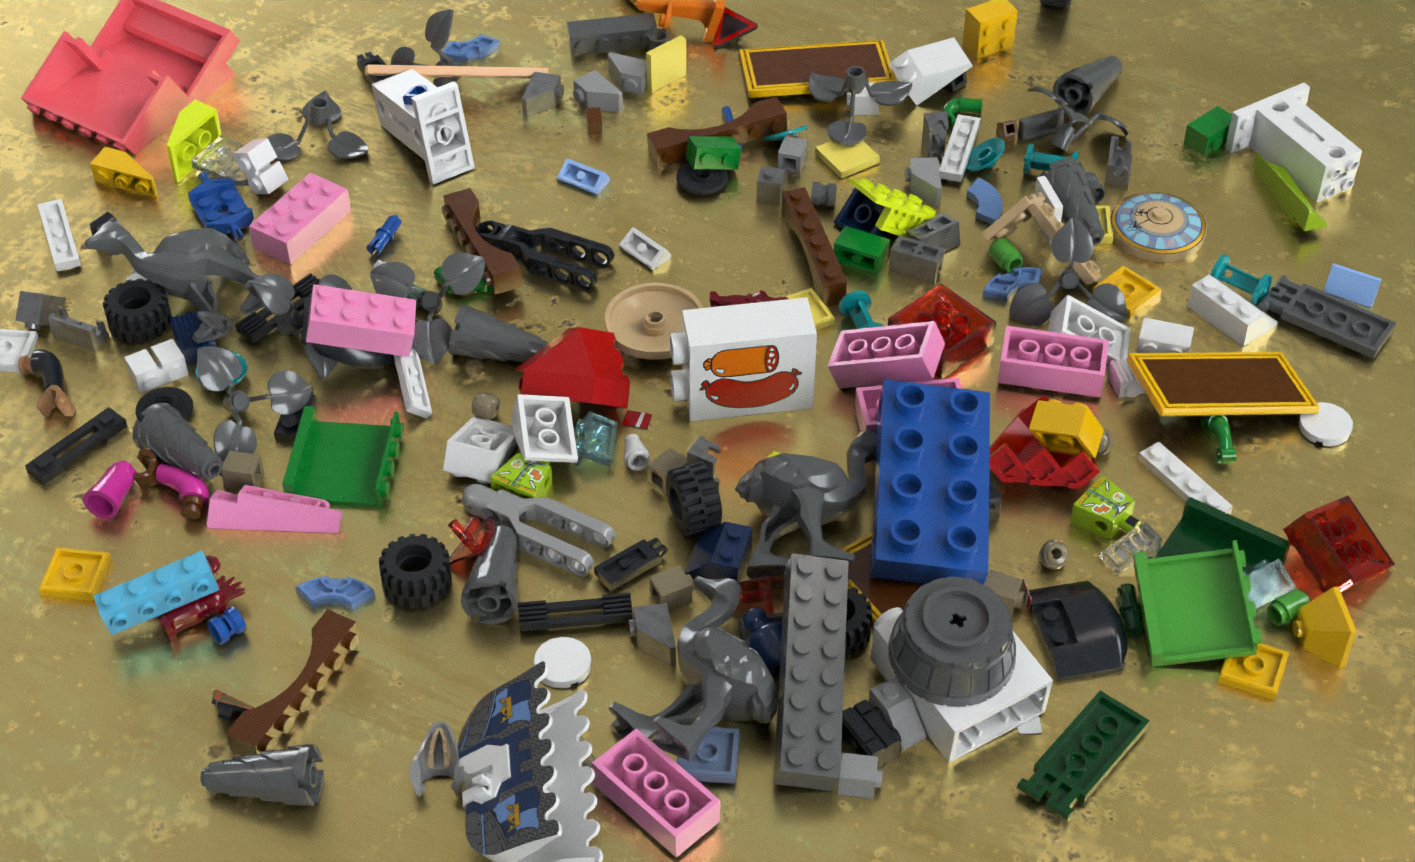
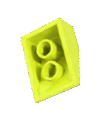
M194 100L179 112L166 145L174 182L179 183L224 146L217 109L197 100Z

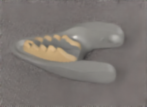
M439 721L432 724L412 761L409 773L416 797L422 796V793L425 791L423 781L438 775H446L453 778L454 781L451 784V789L455 794H461L463 780L458 771V744L450 726L446 722Z

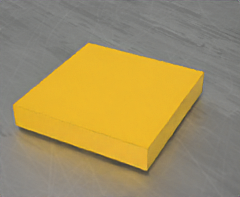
M1123 265L1094 286L1091 294L1093 295L1094 289L1100 284L1109 283L1117 286L1125 297L1128 312L1127 318L1130 319L1161 296L1162 289Z
M56 547L38 589L40 596L95 601L94 595L98 594L111 562L110 553Z
M1263 643L1258 644L1256 655L1225 658L1218 682L1275 701L1290 652Z

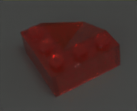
M942 283L888 318V326L935 321L945 342L935 372V376L943 379L994 344L996 321Z
M1349 495L1304 513L1283 529L1289 543L1295 547L1303 559L1305 567L1311 571L1323 593L1333 587H1339L1341 594H1344L1395 565Z

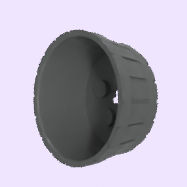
M962 577L936 579L914 592L908 599L903 612L897 618L888 642L889 661L900 682L904 686L906 685L907 689L918 697L924 698L928 702L942 706L947 705L948 707L972 706L985 702L988 698L991 699L1010 681L1016 663L1013 623L1005 603L988 586L972 579H962ZM957 614L959 618L965 617L966 621L963 622V627H958L957 624H950V621L953 620L952 615Z

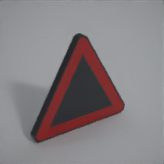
M725 7L715 33L713 45L715 48L724 46L757 30L758 25Z
M214 689L211 703L221 706L218 717L229 721L233 710L243 712L255 708Z

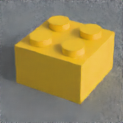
M991 0L967 8L962 45L976 59L1013 47L1018 10L1007 0Z
M1054 399L1048 401L1038 400L1029 427L1035 438L1049 452L1076 455L1083 450L1089 458H1096L1104 432L1097 418L1085 404L1077 402L1073 403V405L1063 404Z

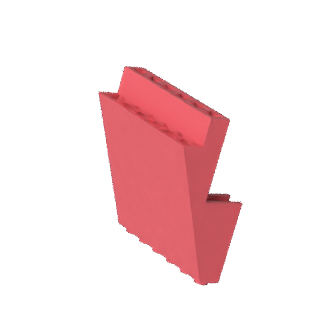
M120 0L91 46L82 38L77 37L75 40L68 32L64 31L21 99L27 104L26 108L36 115L42 113L45 118L54 123L57 120L60 121L69 130L78 129L77 131L87 138L93 136L95 140L105 146L109 143L116 150L127 151L136 155L176 122L179 112L194 100L202 102L235 75L233 70L227 65V61L240 40L230 29L160 0Z

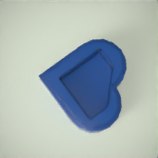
M415 85L403 96V102L407 105H413L411 97L430 90H428L426 85Z

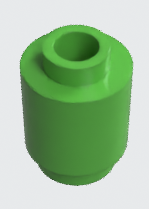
M1007 238L996 239L990 245L989 256L1003 271L1012 272V269L1022 266L1023 259L1021 253Z
M1293 589L1271 601L1267 607L1268 617L1275 625L1286 626L1297 619L1299 609L1309 603L1310 599L1306 593L1299 589Z

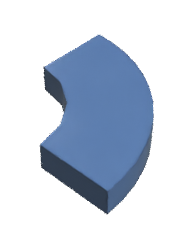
M480 34L475 39L469 41H450L442 52L448 57L453 58V62L473 61L497 50L500 47V40Z
M978 178L968 188L966 197L973 200L978 207L975 218L992 225L1002 216V198L991 184Z
M1022 267L1012 269V272L1003 275L998 274L985 286L983 297L1007 302L1010 296L1019 292L1024 286L1031 283H1039L1043 269Z
M329 576L308 580L295 587L296 593L312 609L326 604H339L353 611L375 596L374 589L369 585L350 577H345V579H329Z

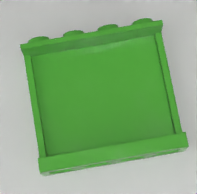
M1232 540V549L1150 559L1146 558L1145 551L1134 553V570L1152 667L1256 655L1257 645L1262 644L1260 627H1254L1253 618H1256L1255 602L1249 601L1247 592H1251L1249 575H1244L1242 567H1246L1244 550L1238 549L1237 540Z

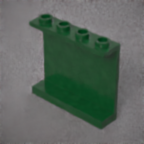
M1189 497L1185 503L1181 520L1155 558L1232 549V540H1237L1238 549L1244 550L1246 567H1242L1244 575H1249L1251 592H1247L1249 601L1255 602V607L1257 608L1286 562L1291 542Z

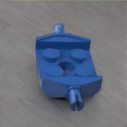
M203 171V174L200 172L198 178L201 184L189 191L188 196L205 228H214L223 234H232L236 241H239V238L243 240L244 234L241 229L249 227L254 220L252 209L247 207L236 189L234 179H210L206 171Z

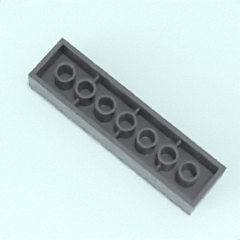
M792 553L786 565L773 784L833 791L840 779L849 561Z

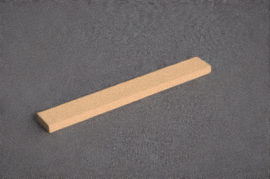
M365 66L366 76H394L410 69L415 70L423 77L531 79L534 72L548 73V68Z

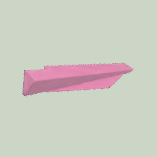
M244 485L238 495L221 490L215 491L209 502L207 527L216 529L338 533L341 527L343 512L330 509V503L324 499Z

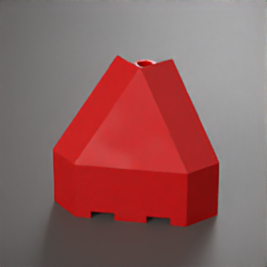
M583 327L568 328L514 370L523 372V376L519 381L520 395L569 397V401L592 403L605 405L608 408L627 409L630 380L628 375H623L621 369L625 364L620 350H615V334Z
M1043 394L1026 409L1023 408L990 445L989 467L1002 482L1029 483V485L1051 487L1054 485L1080 489L1100 473L1098 463L1094 458H1089L1083 450L1076 455L1049 452L1035 438L1029 427L1038 400H1049Z

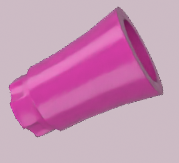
M123 460L114 462L98 482L83 495V503L89 512L96 517L107 520L117 516L124 498L134 484L133 477L137 471L132 467V464Z

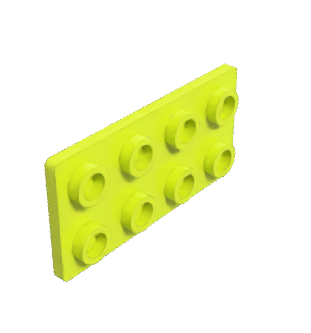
M862 177L860 180L854 178L849 180L850 184L873 202L885 206L875 224L882 231L907 237L906 230L923 223L924 219L930 220L937 216L935 215L937 212L935 209L928 205H922L923 200L913 194H910L908 197L898 189L894 188L893 191H890L885 185L877 183L875 186L871 181Z

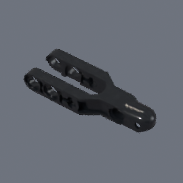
M492 220L482 222L475 227L477 233L487 243L500 250L512 253L529 274L583 291H591L599 280L592 270L582 267L578 263L572 264L559 260L558 257L539 252L538 250L547 251L598 268H607L615 257L614 251L608 245L553 228L527 230ZM576 246H579L582 249H584L585 253L580 252L576 248ZM598 253L604 254L607 260L601 258ZM559 268L565 270L569 275L562 273ZM581 275L586 276L591 282L583 279Z

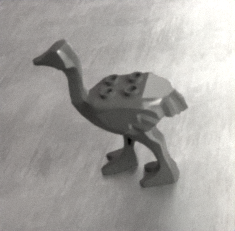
M109 221L103 224L100 230L94 236L89 237L84 243L88 249L100 250L112 255L123 254L138 274L159 284L160 287H164L168 294L193 303L200 310L197 313V318L202 321L192 337L196 343L220 338L231 331L233 320L220 312L218 309V298L216 297L217 292L221 289L226 279H232L243 284L245 289L249 291L247 298L240 305L239 310L245 315L251 314L265 307L255 289L250 285L251 281L260 276L252 272L248 267L250 261L246 253L227 235L216 231L214 228L188 229L167 235L155 251L149 254L144 251L124 227Z
M869 429L860 431L850 443L846 454L847 475L835 462L813 456L781 453L760 460L739 479L735 491L747 503L755 502L760 511L768 517L762 524L758 546L752 554L747 568L749 579L763 576L785 578L784 572L789 559L773 555L770 549L777 539L800 527L808 539L807 555L849 561L848 565L853 564L855 557L853 554L833 547L823 540L821 525L844 516L865 495L866 476L864 465L876 461L877 435L875 432ZM775 578L778 580L767 582L766 584L771 583L770 585L784 588L783 580L785 579Z
M696 577L693 580L695 587L701 590L712 604L706 611L683 625L677 643L680 671L687 685L686 689L670 706L653 716L637 713L622 704L613 702L609 706V711L616 720L612 722L610 728L615 733L625 738L637 728L662 750L690 761L699 750L705 735L722 718L732 721L757 720L759 724L771 722L777 712L779 698L773 677L762 657L756 650L738 641L731 633H725L718 628L733 615L741 598V586L736 580L730 578L706 579Z

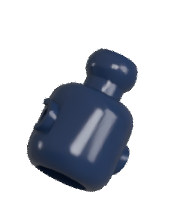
M754 607L748 610L741 618L742 626L751 632L746 646L758 652L771 676L777 678L780 672L782 623L779 621L768 622L766 611L760 607Z

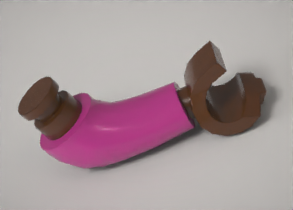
M139 450L137 458L146 468V471L134 473L133 478L140 487H152L160 483L176 490L179 493V499L183 502L181 515L187 519H199L201 516L200 510L208 504L210 498L206 483L196 474L161 464L150 450Z

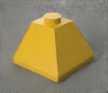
M1333 587L1299 609L1297 619L1293 621V632L1295 637H1299L1303 649L1338 668H1344L1357 631L1339 587Z

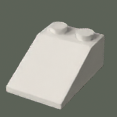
M954 37L907 50L888 63L900 82L912 83V89L908 95L916 105L973 67Z
M1069 295L1051 311L1048 332L1109 340L1106 365H1110L1112 360L1116 361L1117 359L1127 358L1131 328Z
M517 394L511 417L514 437L524 460L577 463L578 456L569 397Z
M473 416L447 441L443 471L451 472L455 477H470L476 479L479 483L491 484L490 477L509 461L517 445L513 426Z

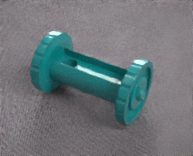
M1029 144L1023 160L1025 161L1023 174L1028 175L1031 168L1050 171V164L1068 157L1034 152V144ZM1074 151L1071 156V158L1076 159L1077 162L1079 152Z
M1226 254L1220 256L1210 275L1219 281H1224L1253 295L1251 299L1252 304L1259 305L1268 293L1273 277L1265 274L1259 279L1229 265L1230 256ZM1230 270L1233 272L1231 277H1225L1226 271Z
M852 291L840 300V313L845 318L852 319L857 329L883 326L880 323L873 322L868 311L871 307V298L865 291Z

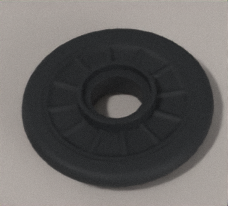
M688 162L679 168L676 180L679 186L687 192L707 195L721 190L726 185L728 176L725 169H693ZM698 176H706L707 178L701 179V178H697V177H698Z
M175 387L157 388L146 393L138 401L135 413L138 421L141 422L144 418L141 413L145 409L157 403H167L176 408L180 415L187 420L193 411V400L182 389Z

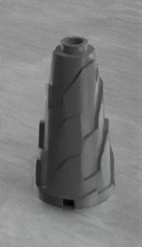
M1108 56L1072 69L1057 78L1053 86V93L1068 103L1065 106L1083 115L1087 114L1103 97L1102 94L1111 87L1110 84L1122 74V63L1117 57Z
M1066 158L1050 164L1051 170L1047 174L1043 170L1039 177L1045 176L1062 203V219L1065 223L1072 217L1077 219L1090 233L1093 246L1100 244L1105 234L1099 220V213L1094 204L1095 199L1081 162L1079 161L1078 163L1074 158Z
M462 304L454 321L456 323L455 329L451 331L449 353L477 359L489 358L504 362L515 361L524 363L544 348L548 342L542 340L537 335L518 329L515 325L495 319L493 315Z
M157 403L141 413L144 416L141 422L136 419L132 436L135 445L140 450H150L158 459L206 480L217 477L221 473V457L207 445L208 442L195 432L197 429L186 421L176 408L167 403Z
M508 526L496 527L488 546L483 553L479 554V557L474 562L468 580L462 589L460 602L464 612L470 618H473V614L479 616V622L503 623L512 618L514 611L516 613L518 579L516 578L517 561L515 559L518 539L515 532Z
M314 744L288 746V749L260 751V754L234 756L230 760L210 762L206 768L202 769L200 780L202 786H206L209 792L229 794L232 797L261 798V801L284 802L287 805L314 806V803H318L321 797L324 770H317L315 762H323L319 748Z

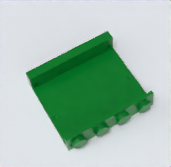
M305 406L282 482L284 492L324 499L330 505L382 508L384 497L389 495V477L394 475L395 466L393 460L398 458L399 455L398 439H402L404 435V424L400 423L399 413L394 412L393 418L390 420L391 426L324 422L317 420L316 408L314 406Z

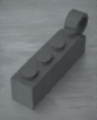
M654 13L567 22V40L571 56L647 47L649 50H652L670 41L668 31L657 29Z

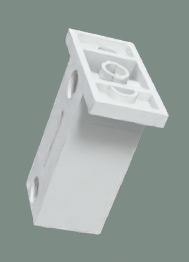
M413 69L371 84L381 126L425 160L429 181L432 184L475 168L458 84L453 81L437 88ZM423 84L430 90L411 97L413 105H407L403 102V96L415 85Z
M1301 83L1234 111L1225 149L1230 153L1244 149L1247 146L1251 147L1267 162L1285 167L1297 186L1316 203L1353 187L1362 150L1306 106L1310 87L1306 83Z

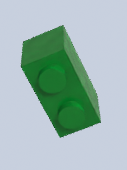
M1219 106L1215 107L1187 125L1184 143L1203 156L1216 151L1227 141L1232 115Z
M689 136L686 159L693 169H738L741 147L733 137Z
M845 226L834 242L833 251L839 264L878 275L889 258L890 239Z

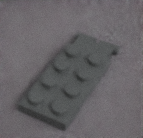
M1285 275L1279 277L1272 286L1271 291L1265 295L1258 305L1262 311L1269 309L1276 312L1285 321L1373 359L1396 326L1394 321L1303 283L1300 286L1293 283Z

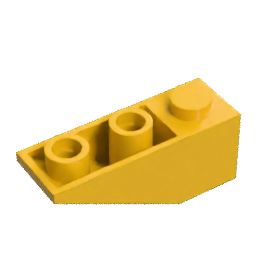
M104 147L90 163L95 182L157 198L158 194L154 177L126 152Z

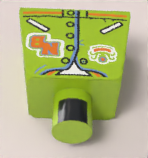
M517 453L490 477L491 489L495 491L504 490L523 499L545 497L552 484L551 466L549 465L551 461L524 460L522 454Z
M1103 475L1073 504L1070 523L1107 539L1113 538L1120 529L1134 535L1141 525V521L1132 516L1134 499Z

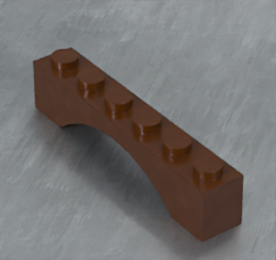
M777 97L755 102L744 114L719 126L693 130L667 127L647 133L648 151L659 168L687 160L686 151L689 136L733 137L737 143L742 144L787 131V112Z
M805 187L782 191L781 213L787 227L796 233L803 246L809 263L815 292L826 307L839 305L840 300L847 294V280Z
M471 188L443 195L445 204L442 206L443 216L446 220L449 219L453 233L457 232L461 246L465 245L467 253L482 256L485 259L483 274L485 285L487 287L490 286L495 295L523 287L521 267L513 254L490 245L477 233L475 227L481 221L479 201Z
M326 610L311 629V653L306 666L298 678L274 699L258 707L243 711L226 732L231 751L245 756L275 749L276 743L284 733L286 734L290 731L295 719L308 708L315 694L325 687L327 679L331 674L341 667L343 659L347 654L357 647L359 635L356 621L331 610Z

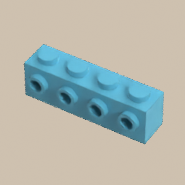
M203 550L98 593L94 595V599L100 616L112 636L220 589Z

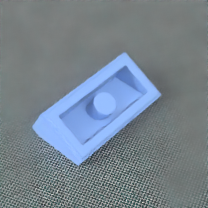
M566 158L556 179L598 195L611 178L605 172Z
M1333 263L1324 292L1366 307H1372L1381 279Z

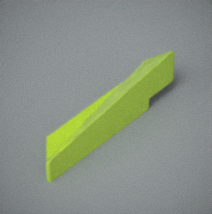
M1257 152L1253 167L1291 223L1298 222L1304 231L1326 227V221L1313 209L1285 167L1267 162Z

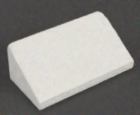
M634 227L631 228L618 245L652 270L672 257L665 248Z

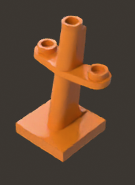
M635 0V6L639 7L638 10L661 14L658 26L662 27L663 30H667L671 16L698 20L705 27L704 41L712 43L724 12L725 0Z

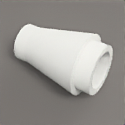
M627 435L624 439V462L632 470H643L650 461V453L640 441L638 435Z

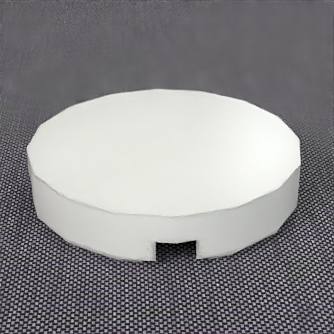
M1320 402L1317 403L1320 408L1318 414H1300L1299 429L1309 441L1314 443L1316 441L1323 442L1322 445L1335 446L1344 443L1349 438L1353 429V421L1350 415L1343 408L1334 404Z
M558 637L548 640L538 648L534 657V666L542 661L548 664V674L541 681L553 688H569L571 684L581 683L589 675L592 665L589 649L581 641L569 637Z

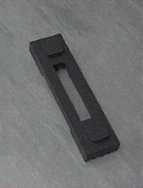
M310 273L292 285L295 294L291 301L298 296L301 299L294 303L291 311H301L303 309L305 297L312 295L313 284L318 285L319 278L316 279V276ZM263 308L257 313H251L235 324L236 331L252 343H255L277 327V320L282 316L276 315L267 321L266 318L272 315V313Z
M108 407L25 465L27 473L45 485L64 472L67 465L104 439L108 441L127 427L126 419ZM93 430L96 432L61 458H56L57 455Z
M630 593L602 595V598L550 603L542 600L518 603L520 632L629 622V619H633ZM596 609H603L604 613L547 618V614Z

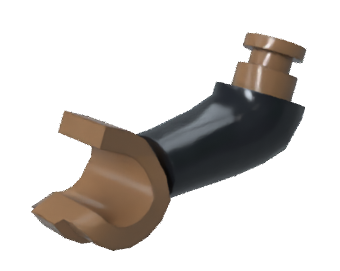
M40 349L35 350L32 355L21 356L18 361L20 372L22 374L34 373L36 377L43 380L45 392L40 396L36 405L40 413L44 417H50L51 411L58 407L65 417H73L75 407L65 394L64 372L59 359L52 352Z

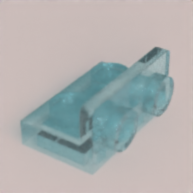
M590 411L583 420L580 419L574 430V434L577 435L575 442L578 461L573 464L578 466L583 458H587L608 467L613 461L618 422Z
M1266 559L1252 567L1254 572L1247 574L1245 570L1243 571L1244 575H1249L1251 592H1247L1249 601L1255 602L1256 609L1296 589L1280 559L1270 564Z

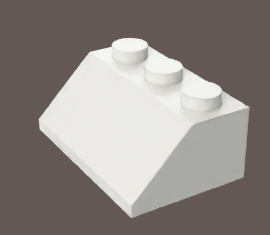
M1211 275L1205 276L1191 286L1187 307L1242 347L1277 326L1278 322Z

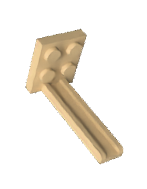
M1039 192L1037 195L1032 194L1028 198L1026 196L1022 198L982 234L987 241L994 238L998 240L1004 236L1008 237L1018 229L1016 227L1017 224L1022 221L1026 222L1034 217L1052 240L1056 232L1065 224L1057 220L1054 216L1053 208L1048 203H1044L1047 199ZM1088 260L1085 263L1074 262L1073 269L1085 284L1090 285L1102 278L1099 274V267L1093 261Z

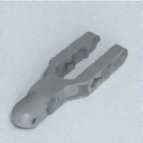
M481 484L469 485L462 493L464 508L469 513L486 521L493 517L496 521V527L504 525L511 528L517 536L518 549L578 576H585L593 567L594 560L589 553L520 522L519 518L526 521L537 520L564 533L569 532L581 537L586 543L592 542L601 547H608L616 537L613 528L605 522L548 497L523 499L507 491H495Z

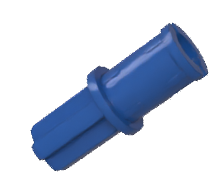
M397 215L389 216L383 226L376 229V235L366 246L367 251L371 255L376 249L377 251L374 253V256H379L387 243L393 241V235L402 224V220Z

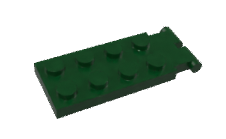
M1100 690L1034 764L1033 772L1035 773L1028 781L1022 778L1017 785V789L1038 802H1041L1044 797L1048 798L1045 807L1069 821L1074 814V810L1071 808L1078 800L1084 803L1148 729L1150 720Z

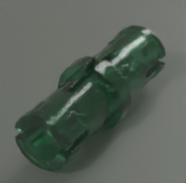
M1125 583L1120 585L1121 588H1117L1120 600L1119 614L1124 620L1126 636L1136 639L1144 634L1141 622L1142 610L1141 605L1137 602L1135 586Z

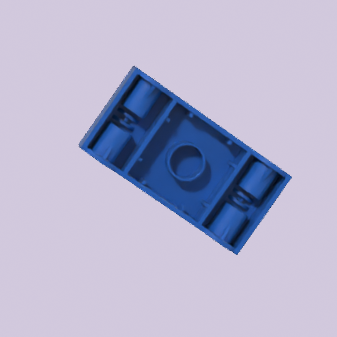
M884 379L879 396L876 423L877 451L873 536L870 553L871 577L927 584L940 578L962 577V579L968 578L984 584L988 575L990 392Z

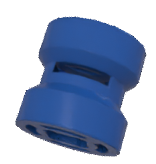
M233 606L224 610L223 615L220 617L214 616L207 620V627L211 635L220 645L228 642L232 635H239L247 630L244 619Z

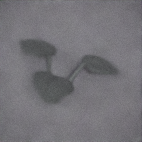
M451 9L434 13L426 23V40L431 42V49L445 59L437 62L436 66H461L459 63L453 62V58L448 57L441 51L447 44L454 12ZM409 47L398 48L392 55L390 65L430 66L413 63L415 52ZM459 77L435 78L433 85L438 88L451 83V80L457 81Z
M851 66L847 69L845 80L835 76L818 75L811 72L809 90L815 99L824 102L834 101L837 96L842 97L847 89L851 93L849 122L839 120L831 123L828 127V136L837 144L850 146L863 141L867 133L866 126L863 123H853L855 95L860 94L866 87L869 95L875 97V101L878 104L895 106L901 104L906 99L912 89V83L884 81L874 83L870 87L869 79L865 78L864 68Z
M1031 86L1027 91L1044 93L1053 98L1059 105L1058 120L1054 128L1056 132L1050 142L1066 151L1072 140L1076 141L1077 137L1089 125H1094L1093 121L1096 119L1110 121L1124 133L1125 137L1129 133V128L1109 115L1095 111L1094 115L1089 119L1083 114L1075 112L1070 107L1065 106L1068 103L1048 89L1040 86ZM1065 111L1070 117L1068 125L1063 123L1061 126L1063 112ZM1074 122H1085L1076 133H1074L1076 129L1071 127Z
M326 91L312 98L303 107L302 114L306 120L297 140L294 141L290 135L283 133L267 137L277 155V158L274 160L290 161L297 158L301 153V149L297 145L301 143L309 122L312 121L315 125L327 123L328 131L332 138L328 142L327 147L332 155L338 158L349 159L362 156L368 152L366 143L356 134L348 131H342L337 136L334 134L331 123L341 117V109Z
M1072 217L1056 232L1051 242V251L1055 258L1060 262L1070 261L1067 267L1059 271L1058 282L1055 283V286L1048 294H1046L1045 287L1040 283H1031L1021 288L1012 300L1009 316L1012 319L1030 325H1039L1046 322L1050 318L1051 311L1054 309L1053 303L1049 298L1054 295L1060 286L1065 289L1077 287L1090 298L1085 302L1086 305L1118 322L1125 320L1128 312L1125 297L1117 286L1109 283L1100 284L1094 289L1092 295L1079 283V276L1073 269L1074 262H1087L1092 256L1094 246L1091 235L1086 227Z
M464 252L449 255L443 261L441 267V274L447 282L444 283L438 294L434 291L421 294L411 287L415 281V273L408 265L401 262L383 263L370 272V278L377 294L406 298L408 291H410L421 300L423 309L429 315L427 321L420 320L415 322L412 345L418 354L429 363L437 365L449 349L451 326L442 319L432 321V317L439 313L443 307L441 298L444 297V293L449 285H451L453 292L457 295H465L473 291L483 277L485 259L482 256Z
M265 274L251 281L250 285L257 292L265 308L272 314L282 316L277 320L279 332L285 336L301 334L303 313L297 310L291 311L294 306L291 299L294 297L295 291L289 280L279 274ZM333 274L322 277L318 282V285L352 290L346 280ZM307 342L306 346H304L305 353L314 370L321 379L326 378L338 362L318 354L319 348L312 343Z
M209 346L197 349V374L199 381L206 389L215 392L222 391L229 385L228 394L223 399V406L228 412H231V416H234L237 424L230 420L222 421L215 430L214 450L221 457V461H225L229 450L251 454L256 450L257 439L254 431L249 427L242 426V420L238 415V412L248 408L249 402L271 399V408L274 412L283 415L292 414L300 410L309 400L312 392L311 385L297 373L283 370L276 372L269 379L267 387L270 394L248 397L242 391L234 392L232 380L237 379L242 373L241 363L237 356L220 347Z

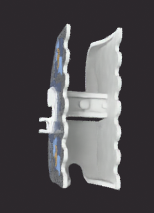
M542 661L485 695L474 707L461 730L458 741V771L461 779L465 782L466 789L462 792L463 807L466 808V837L473 849L493 862H602V850L596 846L589 847L590 840L600 831V824L594 819H586L587 814L595 808L598 800L593 793H584L585 787L593 781L595 772L588 766H581L582 762L592 752L591 743L585 740L579 742L580 736L587 731L590 725V721L586 716H577L578 710L587 702V692L581 689L572 696L540 710L541 707L548 703L551 695L548 689L544 687L537 688L539 682L548 674V664Z

